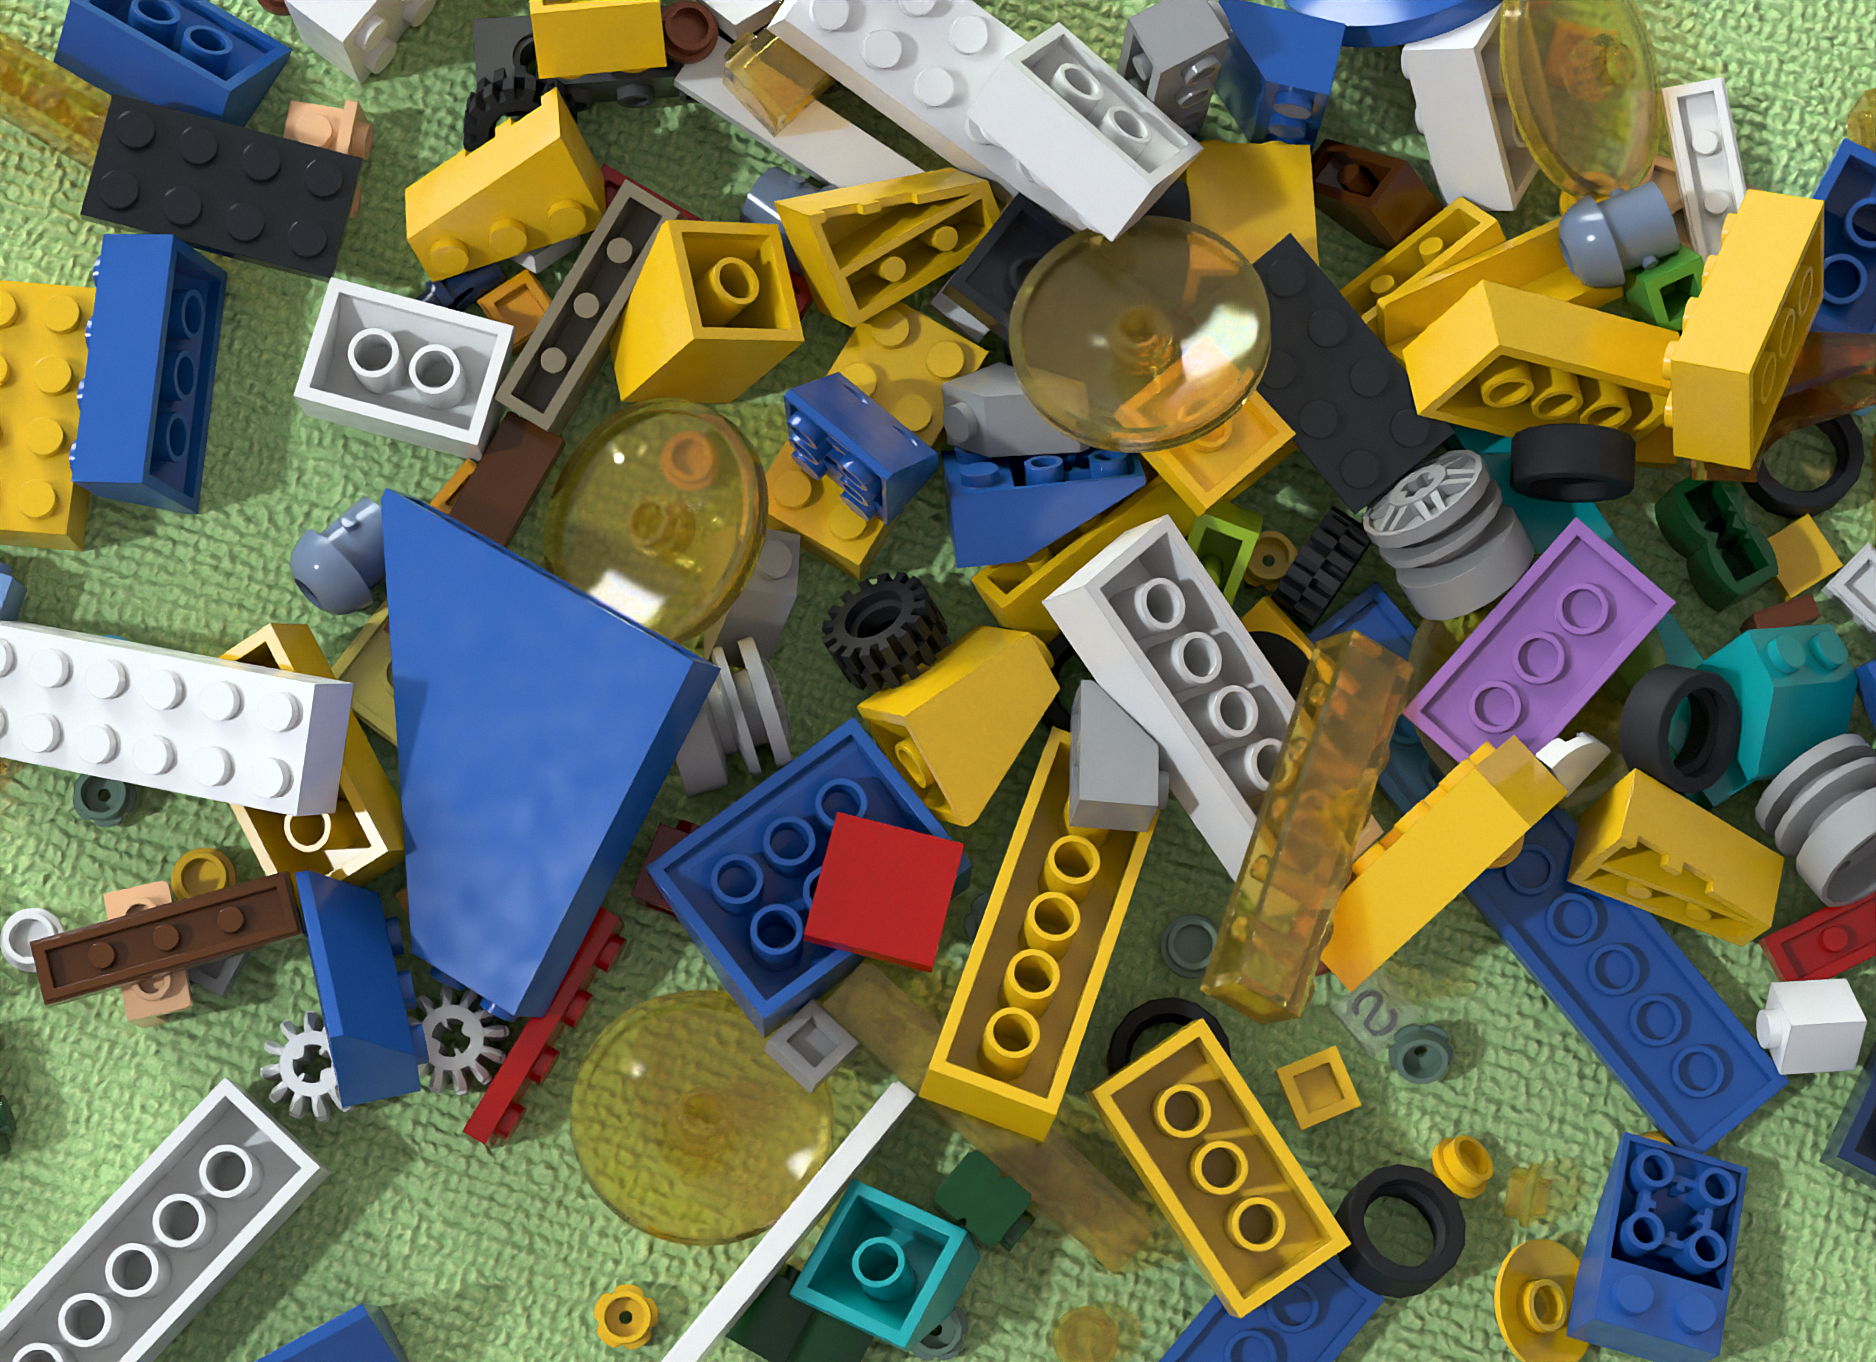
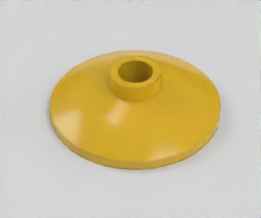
M1549 1239L1523 1242L1516 1246L1504 1259L1497 1275L1494 1293L1497 1323L1508 1348L1521 1362H1578L1586 1353L1590 1343L1570 1338L1566 1335L1576 1276L1581 1262L1568 1248Z

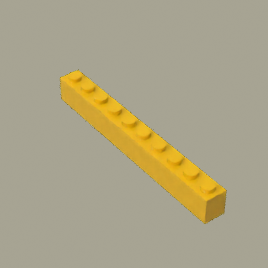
M1460 196L1344 286L1339 292L1378 338L1376 309L1378 299L1504 243L1506 239L1497 219ZM1291 440L1222 500L1226 502L1233 500L1297 450L1298 447ZM1136 449L1145 474L1146 485L1022 562L987 565L974 575L971 580L1000 628L1030 632L1031 635L1040 638L1047 646L1062 631L1042 601L1125 531L1168 514L1182 536L1186 537L1190 532L1196 514Z

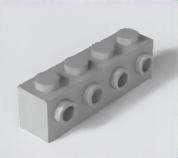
M1163 0L1128 18L1117 67L1118 74L1194 140L1201 134L1200 128L1203 127L1228 44V35L1231 33L1230 24L1223 8L1216 0Z

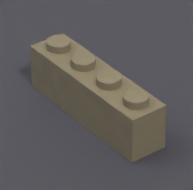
M625 179L493 399L545 431L561 435L611 353L609 342L661 225L667 219H690Z

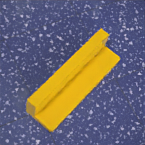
M1561 216L1381 297L1376 303L1378 338L1407 373L1402 350L1482 279L1591 309H1597L1623 297V286L1610 289H1595L1585 286L1573 275L1565 261L1559 243V224L1563 218Z

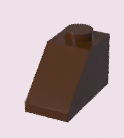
M1326 138L1311 156L1315 208L1365 244L1391 251L1444 209L1408 161Z

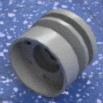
M1452 450L1416 464L1372 500L1363 516L1365 532L1370 540L1379 546V552L1383 560L1396 568L1397 582L1417 613L1427 620L1456 618L1489 604L1519 580L1529 568L1535 555L1534 543L1514 509L1502 502L1501 488L1494 479L1490 478L1488 467L1482 457L1471 450Z
M752 636L737 641L745 669L730 673L722 646L712 649V662L720 667L721 670L675 759L688 799L729 786L726 760L728 755L739 753L744 765L753 778L762 775L754 747L769 743L778 770L792 761L790 755L792 727L774 670L757 650Z
M1859 734L1836 736L1821 742L1800 755L1771 782L1763 792L1755 808V821L1766 834L1775 839L1776 847L1787 857H1797L1796 871L1819 899L1829 907L1849 905L1866 898L1876 891V752Z

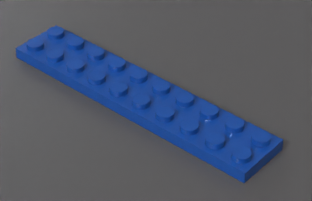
M1375 582L1306 637L1355 688L1322 722L1402 818L1422 799L1424 800L1439 786L1438 783L1459 764L1401 713L1442 668L1444 663L1377 582ZM1558 802L1525 833L1523 848L1511 863L1497 869L1486 868L1462 892L1658 1132H1661L1673 1146L1703 1154L1789 1084L1790 1081L1785 1075L1779 1074L1772 1059L1650 912L1567 881L1579 826Z

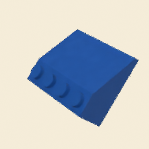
M854 717L645 866V871L724 988L763 1038H766L789 1021L810 1000L816 1001L873 959L804 941V931L837 812L953 841ZM964 853L961 858L951 900L970 887L973 864Z

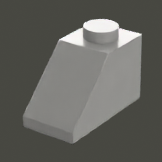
M1000 362L942 384L944 402L943 422L946 429L947 444L987 457L1076 453L1090 449L1086 392L1084 387Z
M741 525L711 538L703 650L704 659L713 663L712 649L722 646L728 666L745 669L737 641L752 636L757 650L769 663L797 598L801 534Z
M1081 680L1071 706L1069 826L1147 832L1156 810H1165L1169 794V773L1166 770H1159V746L1095 681Z

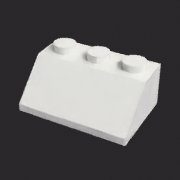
M1504 0L1491 11L1464 26L1432 38L1407 43L1402 49V72L1412 85L1416 101V125L1419 132L1425 135L1430 154V179L1434 186H1438L1443 208H1446L1458 197L1462 196L1483 211H1514L1555 143L1522 0Z
M1060 22L1006 56L965 113L980 127L982 135L991 144L1006 149L1028 169L1031 178L1039 186L1046 190L1054 191L1077 211L1080 221L1087 228L1096 233L1103 234L1111 242L1136 224L1204 149Z
M331 277L293 396L306 416L479 462L496 433L504 407L503 404L493 398L509 373L515 327Z

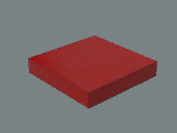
M837 812L804 931V941L932 973L964 851V844Z

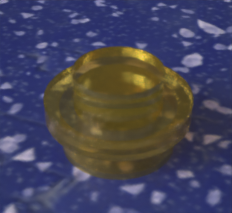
M1531 1162L1529 1168L1513 1166L1505 1198L1504 1217L1519 1220V1227L1530 1229L1534 1217L1545 1219L1552 1191V1180L1541 1178V1164Z
M1088 1306L1074 1308L1066 1312L1054 1328L1053 1348L1061 1362H1111L1117 1352L1119 1342L1117 1328L1112 1319L1105 1312L1097 1308Z

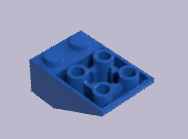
M840 372L790 388L783 396L787 418L786 424L789 432L788 440L790 446L795 449L791 454L792 459L816 480L820 481L824 475H827L844 490L840 495L842 501L866 521H870L875 515L884 524L889 526L938 470V453Z
M1096 427L1088 429L1090 449L1076 453L987 457L959 447H955V450L941 451L947 519L957 568L1022 562L1146 485L1145 474L1136 448L1118 429L1113 427Z
M1624 1132L1621 1135L1577 1272L1566 1336L1653 1362H1709L1718 1357L1721 1349L1748 1168Z

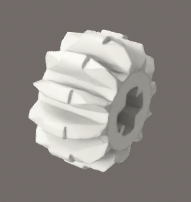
M444 985L440 990L442 1007L436 1008L429 998L421 995L416 1002L418 1007L427 1014L426 1018L421 1022L407 1016L409 1026L422 1024L427 1044L429 1063L417 1065L419 1079L425 1077L434 1069L429 1089L436 1094H441L452 1075L456 1094L467 1096L470 1090L468 1074L473 1072L477 1080L485 1086L491 1084L493 1077L482 1065L486 1059L496 1064H503L508 1055L499 1049L491 1047V1042L504 1041L510 1038L511 1031L506 1025L486 1027L497 1016L483 1008L476 1011L480 1002V995L468 988L458 1006L454 988ZM454 1025H463L462 1033L470 1039L469 1046L464 1052L455 1048L456 1056L447 1057L448 1048L440 1042V1038L446 1029L455 1033Z
M311 1010L305 1012L303 1033L289 1020H285L280 1024L282 1033L289 1039L285 1047L275 1041H266L264 1050L273 1056L280 1057L279 1064H270L262 1067L260 1075L266 1080L283 1079L272 1089L269 1098L272 1102L279 1104L293 1096L289 1106V1115L299 1120L302 1119L312 1103L315 1119L319 1122H328L331 1114L330 1100H333L336 1106L345 1113L351 1112L354 1109V1105L342 1108L332 1062L331 1068L321 1070L319 1082L314 1083L315 1078L303 1073V1065L313 1063L315 1051L320 1050L319 1054L332 1061L325 1026L322 1030L319 1014Z

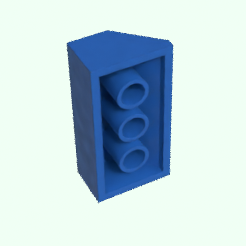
M103 234L101 255L96 259L93 270L96 286L93 316L88 320L85 332L88 347L85 378L79 384L77 393L80 409L77 439L73 442L70 449L69 462L72 471L71 482L99 497L183 514H198L228 273L174 234Z

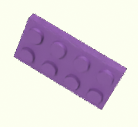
M1575 517L1401 713L1458 764L1472 755L1487 740L1497 749L1513 735L1536 756V753L1561 734L1670 612L1676 602Z

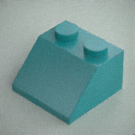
M1832 623L1747 630L1696 667L1697 670L1719 674L1731 685L1739 703L1741 724L1735 754L1748 782L1775 779L1782 770L1803 753L1823 741L1847 734L1858 678L1848 659L1846 646L1836 634Z
M852 1178L789 1294L792 1298L908 1352L951 1315L981 1256L967 1230Z

